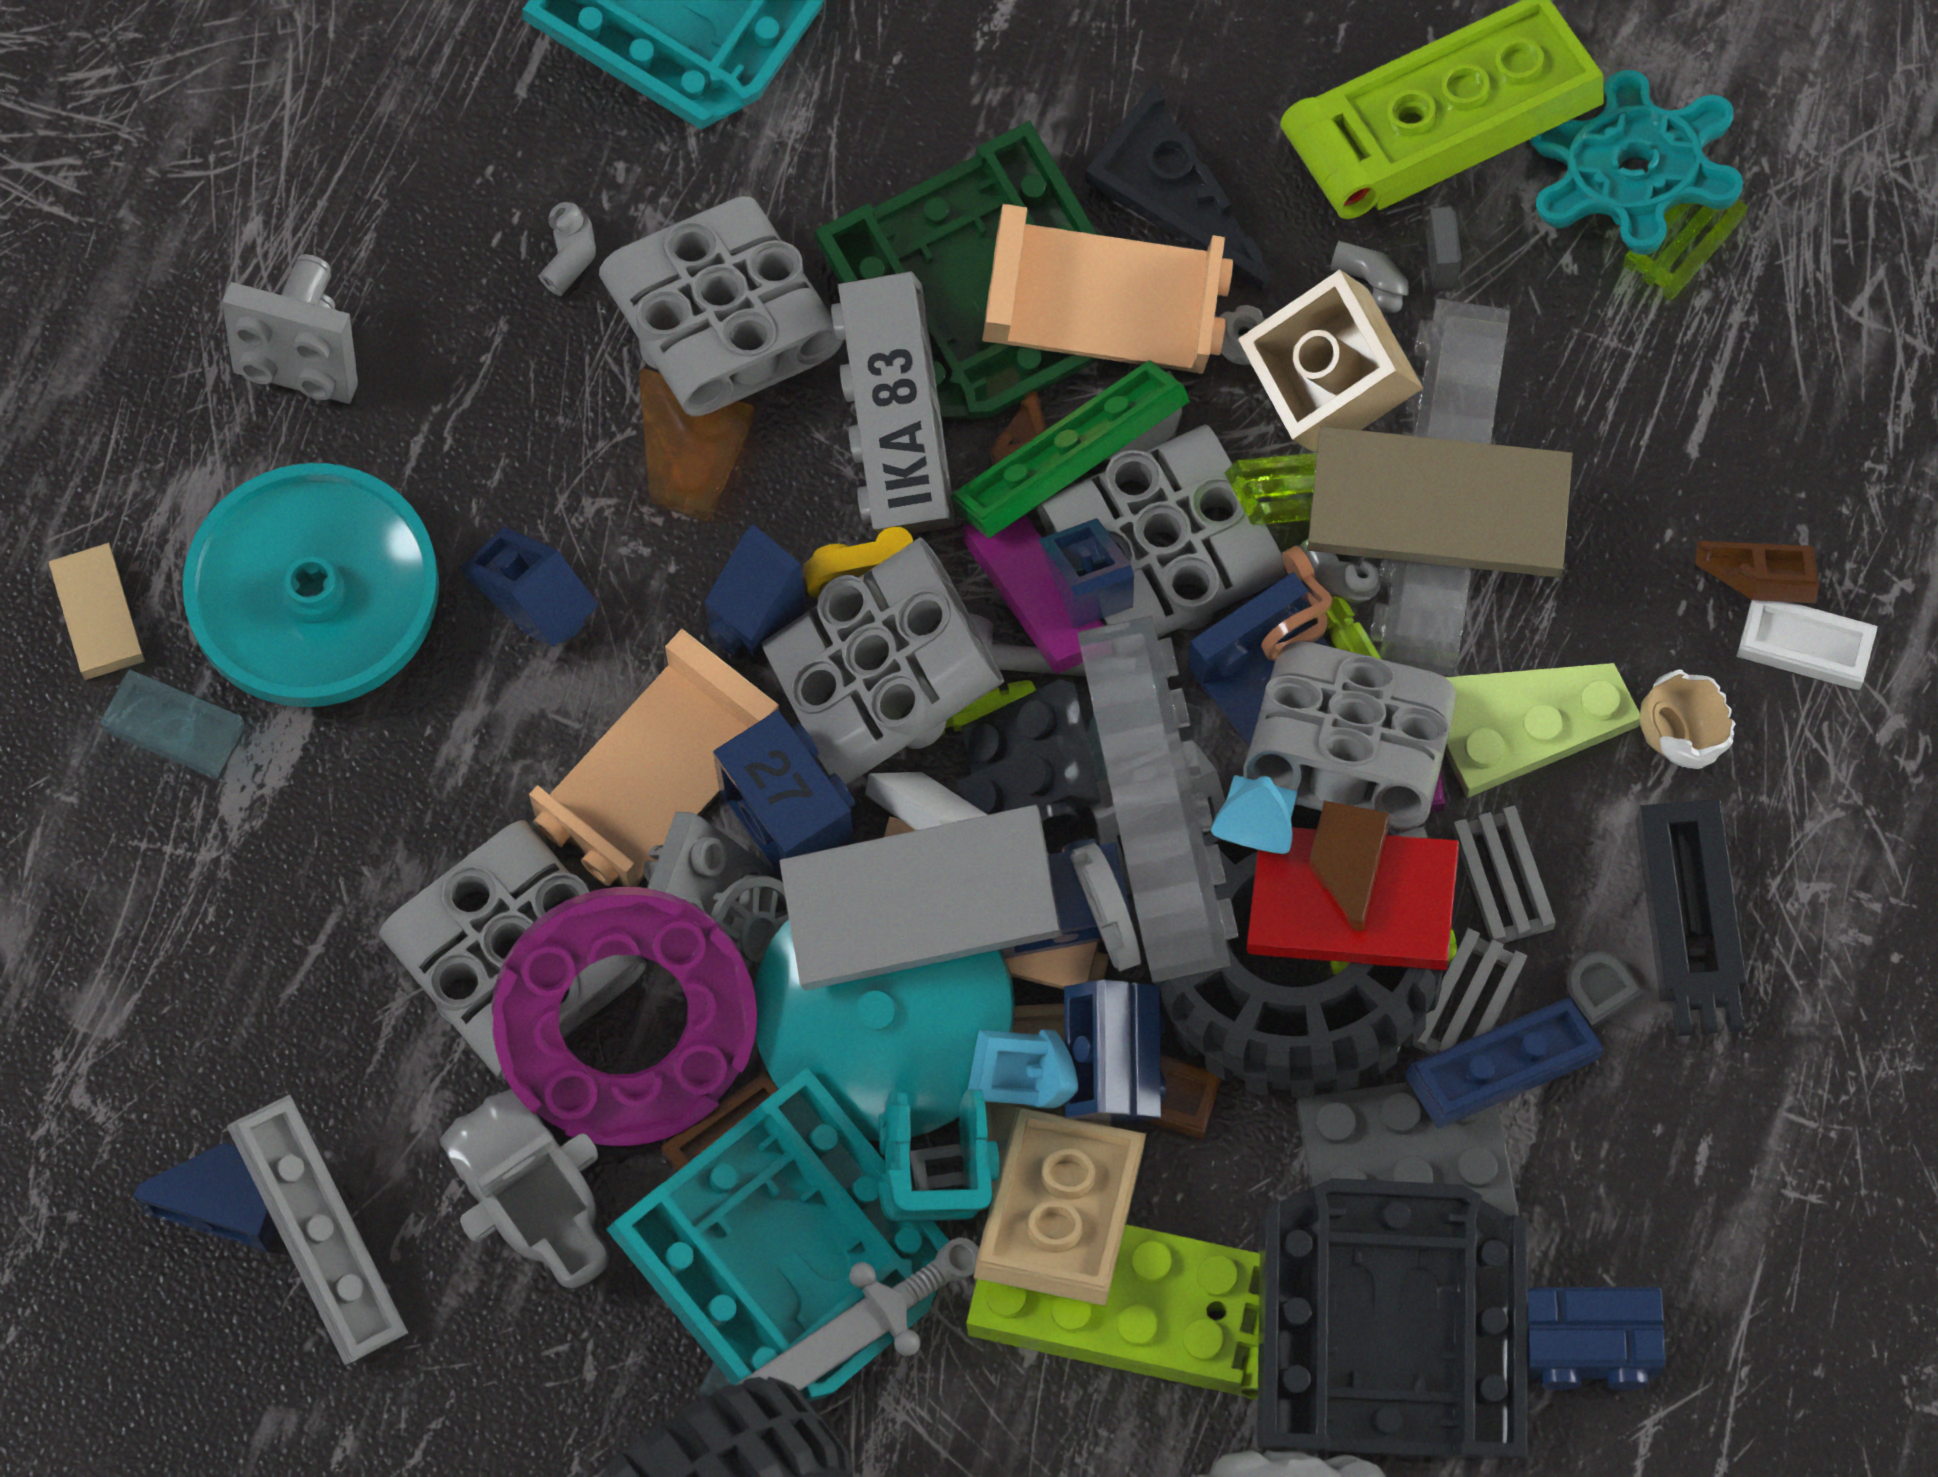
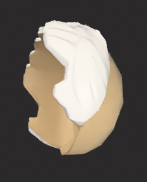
M1683 670L1669 672L1656 680L1652 690L1641 702L1639 724L1646 742L1662 757L1682 767L1700 769L1715 762L1718 756L1732 745L1734 737L1733 728L1735 726V722L1729 718L1732 709L1726 704V694L1720 692V686L1714 679L1708 676L1688 675Z

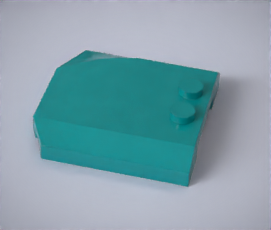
M529 0L523 8L522 20L702 130L759 100L822 9L824 0Z
M808 1067L803 1069L749 1115L606 1229L733 1385H736L866 1298L862 1291L864 1288L855 1287L849 1278L851 1268L859 1262L870 1264L876 1273L875 1280L878 1283L893 1288L935 1260L938 1251L949 1242V1239L934 1221L895 1222L884 1216L880 1204L877 1180H880V1172H886L885 1161ZM936 1291L928 1294L926 1298L918 1301L916 1305L906 1311L907 1328H910L929 1311ZM889 1331L800 1390L808 1402L826 1398L895 1339Z

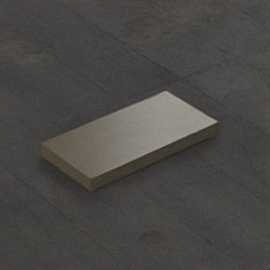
M1320 426L1307 551L1561 578L1564 565L1573 453Z

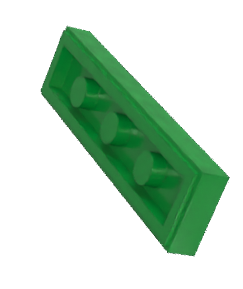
M1151 360L1145 362L950 495L956 512L988 539L1189 403L1184 385Z

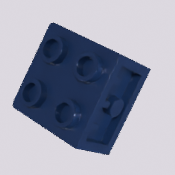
M1294 572L1190 641L1188 670L1248 747H1250L1261 710L1265 687L1270 680L1275 661L1267 659L1261 644L1275 627L1294 614L1306 609L1309 591ZM1310 620L1281 638L1277 644L1292 639L1312 627L1313 624ZM1323 637L1314 642L1316 644L1329 646V644L1325 641Z

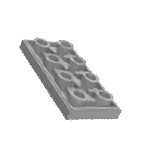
M1036 805L779 860L799 983L804 991L1062 936L1040 811Z

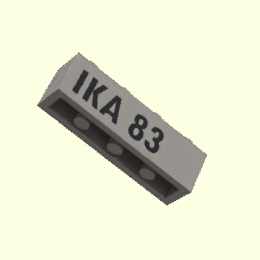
M911 271L838 284L841 303L832 304V321L837 340H846L849 364L840 366V377L845 400L847 402L855 401L858 425L849 426V441L855 463L863 462L867 486L858 487L857 490L862 521L864 524L872 523L873 530L878 535L884 529L896 526L906 529L910 534L957 527L954 505L950 498L952 490L922 283Z

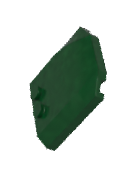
M1030 120L976 147L975 156L890 200L874 208L871 207L870 203H867L815 230L814 239L840 284L911 271L922 283L941 420L989 419L1021 402L1025 395L1033 391L1038 393L1096 363L1099 359L982 341L997 230L1003 204L1027 207L1025 224L1097 235Z

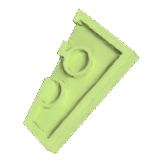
M1614 663L1445 677L1454 686L1457 693V702L1444 753L1466 798L1630 731L1640 725V712Z

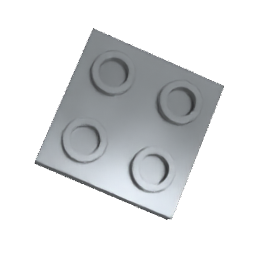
M299 255L281 295L233 282L230 283L222 300L233 373L241 374L254 383H274L296 389L313 399H333L350 404L358 386L350 314L334 309L336 306L334 301L323 294L332 275L330 273L331 268L327 262L313 255Z
M691 812L675 813L664 845L653 846L648 853L650 857L658 859V861L645 860L644 874L649 882L648 889L666 892L682 898L699 907L709 916H711L717 903L713 899L716 893H724L730 885L744 878L745 875L770 877L773 870L699 815ZM759 886V896H760V893H761V890H762V887H760V886ZM740 895L735 900L738 903L740 900ZM727 913L723 923L731 927L733 920Z

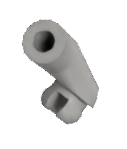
M572 202L560 203L550 212L548 220L549 225L554 229L553 233L558 254L538 275L543 285L558 296H561L593 261L596 254L592 223L588 215L584 211H580L578 206Z
M1338 241L1330 270L1336 272L1340 269L1349 276L1367 280L1373 286V293L1371 295L1380 311L1387 313L1398 312L1402 308L1403 295H1408L1409 285L1408 280L1392 259L1384 253Z
M1308 539L1299 545L1311 562L1316 581L1332 597L1340 596L1347 602L1362 603L1374 597L1379 591L1381 581L1378 569L1373 563L1367 560H1360V563L1342 562L1333 553L1307 551Z

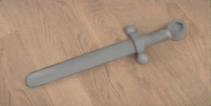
M967 1238L953 1239L938 1251L935 1260L893 1288L887 1287L875 1280L876 1273L870 1264L863 1262L855 1264L851 1268L849 1278L855 1287L864 1288L862 1291L866 1298L745 1379L758 1376L767 1379L770 1376L790 1383L798 1390H802L888 1331L895 1339L894 1346L897 1352L904 1356L915 1354L920 1347V1339L914 1331L907 1328L906 1311L948 1282H959L974 1274L979 1252L978 1246Z

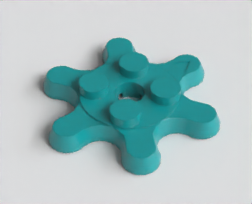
M1622 70L1608 77L1604 84V95L1607 105L1600 115L1587 121L1571 119L1529 139L1540 155L1561 161L1568 166L1567 173L1563 179L1545 187L1539 192L1536 198V210L1539 216L1550 227L1565 228L1586 215L1606 214L1611 216L1616 224L1620 225L1621 238L1633 253L1647 255L1655 252L1666 237L1667 225L1664 214L1668 210L1683 203H1697L1712 209L1723 210L1733 206L1739 198L1743 189L1742 175L1730 166L1711 162L1704 156L1702 151L1705 145L1727 132L1733 120V107L1731 103L1721 96L1705 95L1697 98L1690 105L1682 109L1665 110L1655 106L1650 100L1649 82L1642 73L1634 70ZM1630 158L1648 160L1650 162L1646 173L1643 169L1629 170L1624 167L1619 169V166Z

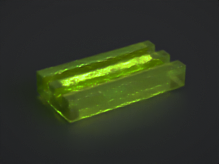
M1737 199L1733 206L1727 208L1728 212L1673 274L1668 272L1667 269L1719 210L1704 205L1656 261H1653L1647 255H1639L1630 250L1625 255L1623 266L1631 272L1635 269L1644 274L1642 280L1650 286L1657 283L1663 288L1662 294L1672 301L1745 218L1749 206ZM1693 203L1677 205L1664 214L1667 232Z
M1317 453L1237 460L1224 472L1252 525L1310 519L1312 497L1260 502L1259 504L1255 498L1271 496L1274 500L1285 499L1292 494L1313 492Z

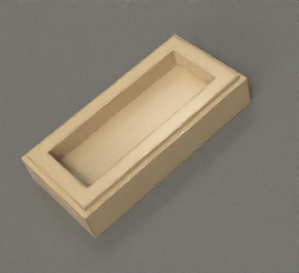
M106 543L48 561L80 672L84 680L145 662L110 544Z

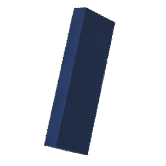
M1568 997L1410 1064L1404 1076L1436 1127L1440 1129L1597 1061L1605 1049L1572 998Z

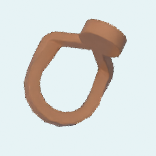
M1296 545L1284 551L1282 559L1288 574L1294 572L1309 591L1307 599L1309 608L1284 620L1264 638L1261 648L1267 659L1271 661L1276 660L1280 649L1287 644L1296 641L1314 643L1323 637L1326 631L1327 618L1325 612L1331 607L1332 596L1316 581L1311 562L1304 551ZM1314 618L1316 625L1290 640L1277 644L1290 631Z

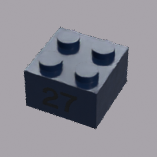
M776 710L715 749L713 756L721 797L783 883L779 860L854 844L853 829L857 827V823L850 808L855 806V802L844 782L836 773H832L828 777L825 776L813 759L819 755V752L808 732L800 723L790 727L779 710Z

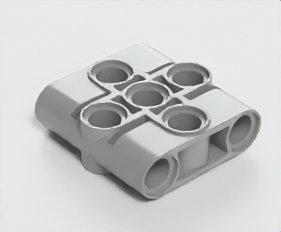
M750 196L731 199L623 246L610 254L600 267L599 276L639 339L642 359L649 366L659 370L684 412L690 416L709 414L812 368L833 356L843 343V341H838L836 338L832 315L803 273V260L800 252L793 245L782 241L757 201Z
M1206 424L1145 452L1139 450L1121 452L1112 458L1106 470L1058 491L1037 506L1040 520L1047 535L1098 518L1131 563L1134 573L1133 608L1100 619L1112 636L1111 652L1115 654H1125L1177 629L1194 630L1202 628L1212 620L1216 611L1264 590L1287 576V570L1275 540L1217 436ZM1136 481L1145 485L1148 490L1139 495H1127L1118 486L1124 482ZM1220 507L1229 511L1232 517L1218 522L1206 518L1202 512L1208 508ZM1160 532L1173 536L1177 542L1162 548L1150 544L1146 538ZM1189 584L1201 588L1205 595L1200 599L1185 600L1179 597L1175 590L1180 586Z
M921 537L859 578L853 575H842L831 580L820 593L818 604L762 641L763 650L800 723L818 749V757L830 775L836 773L845 785H848L906 746L911 749H918L933 744L941 736L946 727L947 719L1004 682L998 666L946 570L930 546ZM862 607L859 614L855 618L850 620L853 613L858 608ZM941 620L938 628L928 634L931 626ZM888 655L885 663L875 669L879 660ZM835 689L833 696L826 703H823L825 697ZM915 703L912 711L901 719L904 710L909 705Z
M1296 641L1289 643L1280 649L1270 680L1265 687L1261 710L1244 764V778L1256 780L1259 777L1266 776L1273 781L1275 786L1298 791L1295 801L1296 805L1322 811L1324 800L1389 813V828L1400 830L1417 828L1426 821L1431 810L1455 711L1457 693L1449 680L1431 671L1312 642Z
M519 820L502 829L400 907L382 925L379 936L434 1001L441 1016L450 1024H453L497 1079L503 1081L506 1078L498 1062L491 1028L493 991L498 974L505 959L496 955L497 951L503 943L519 939L555 903L588 893L589 890L584 881L567 870L528 822ZM480 892L489 897L486 905L476 912H465L457 908L459 901L470 893ZM612 955L588 965L574 978L573 983L567 989L569 992L568 998L560 1005L559 1029L563 1039L635 983L647 965L640 955ZM467 978L478 983L472 995L465 999L455 1000L445 995L447 988L458 979Z

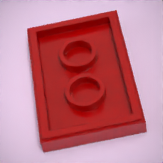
M1292 827V844L1290 850L1285 854L1258 849L1247 941L1248 954L1435 970L1448 969L1459 841L1386 835L1363 931L1352 929L1346 920L1345 913L1328 889L1323 888L1310 869V856L1317 829Z

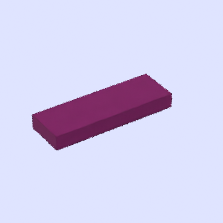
M1023 515L989 539L972 524L964 526L962 541L1055 674H1059L1111 651L1112 636L1100 620L1075 629L1073 628L1042 553L1038 540L1041 536L1026 515Z

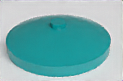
M328 463L295 464L265 472L248 480L230 492L210 511L195 534L187 553L182 583L183 601L191 630L200 649L211 665L233 685L250 695L276 704L294 707L328 706L360 697L376 689L392 678L409 662L422 645L435 616L439 593V575L433 546L423 522L413 507L392 487L372 475L346 466Z
M788 919L768 946L759 966L754 986L757 1008L755 1038L764 1065L776 1086L780 1089L803 1069L808 1067L863 1136L871 1141H879L878 1114H883L885 1111L887 1098L892 1091L907 1092L908 1105H910V1138L937 1130L959 1118L960 1102L969 1086L978 1031L1013 1032L1015 996L1013 982L1001 949L804 991L799 983Z

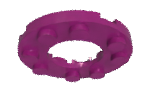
M614 887L584 893L557 905L538 918L516 941L505 958L497 977L491 1004V1028L498 1062L508 1084L523 1105L533 1114L536 1112L548 1122L565 1130L566 1135L574 1138L583 1133L594 1144L609 1146H632L662 1140L686 1130L709 1115L719 1105L718 1100L731 1086L739 1071L743 1073L754 1044L757 1022L756 998L752 980L742 955L727 932L711 916L692 903L666 892L640 887ZM612 955H640L659 963L680 981L687 998V1025L676 1048L657 1065L635 1074H607L584 1065L566 1047L559 1029L560 1003L566 990L573 983L574 978L588 965Z

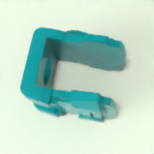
M966 1090L960 1102V1122L958 1124L963 1160L964 1190L934 1191L911 1190L909 1153L910 1105H908L907 1092L892 1091L887 1098L885 1111L883 1114H878L880 1153L885 1156L886 1172H880V1180H877L884 1216L895 1222L967 1220L973 1218L981 1209L986 1208L992 1200L991 1181H997L999 1176L997 1142L987 1141L986 1106L983 1090Z

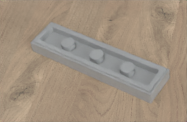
M291 1095L229 1124L227 1128L344 1365L407 1334L408 1331Z

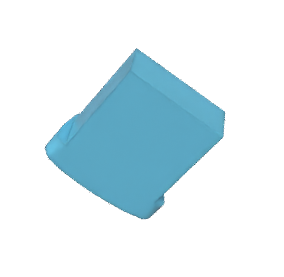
M1234 775L1227 800L1213 821L1212 834L1218 838L1243 846L1285 854L1290 850L1292 844L1291 817L1298 791L1275 786L1273 781L1266 776L1252 780Z
M1042 1029L1039 1035L987 1030L978 1031L968 1089L983 1090L985 1102L1026 1104L1033 1108H1056L1070 1100L1077 1092L1078 1081L1071 1055L1055 1030Z

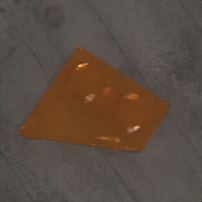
M642 368L639 374L651 503L709 523L754 419L753 405L736 401L709 414L690 416L684 412L662 375Z

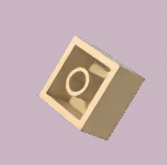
M1340 269L1238 338L1292 440L1316 454L1320 426L1362 430L1423 389L1368 288Z

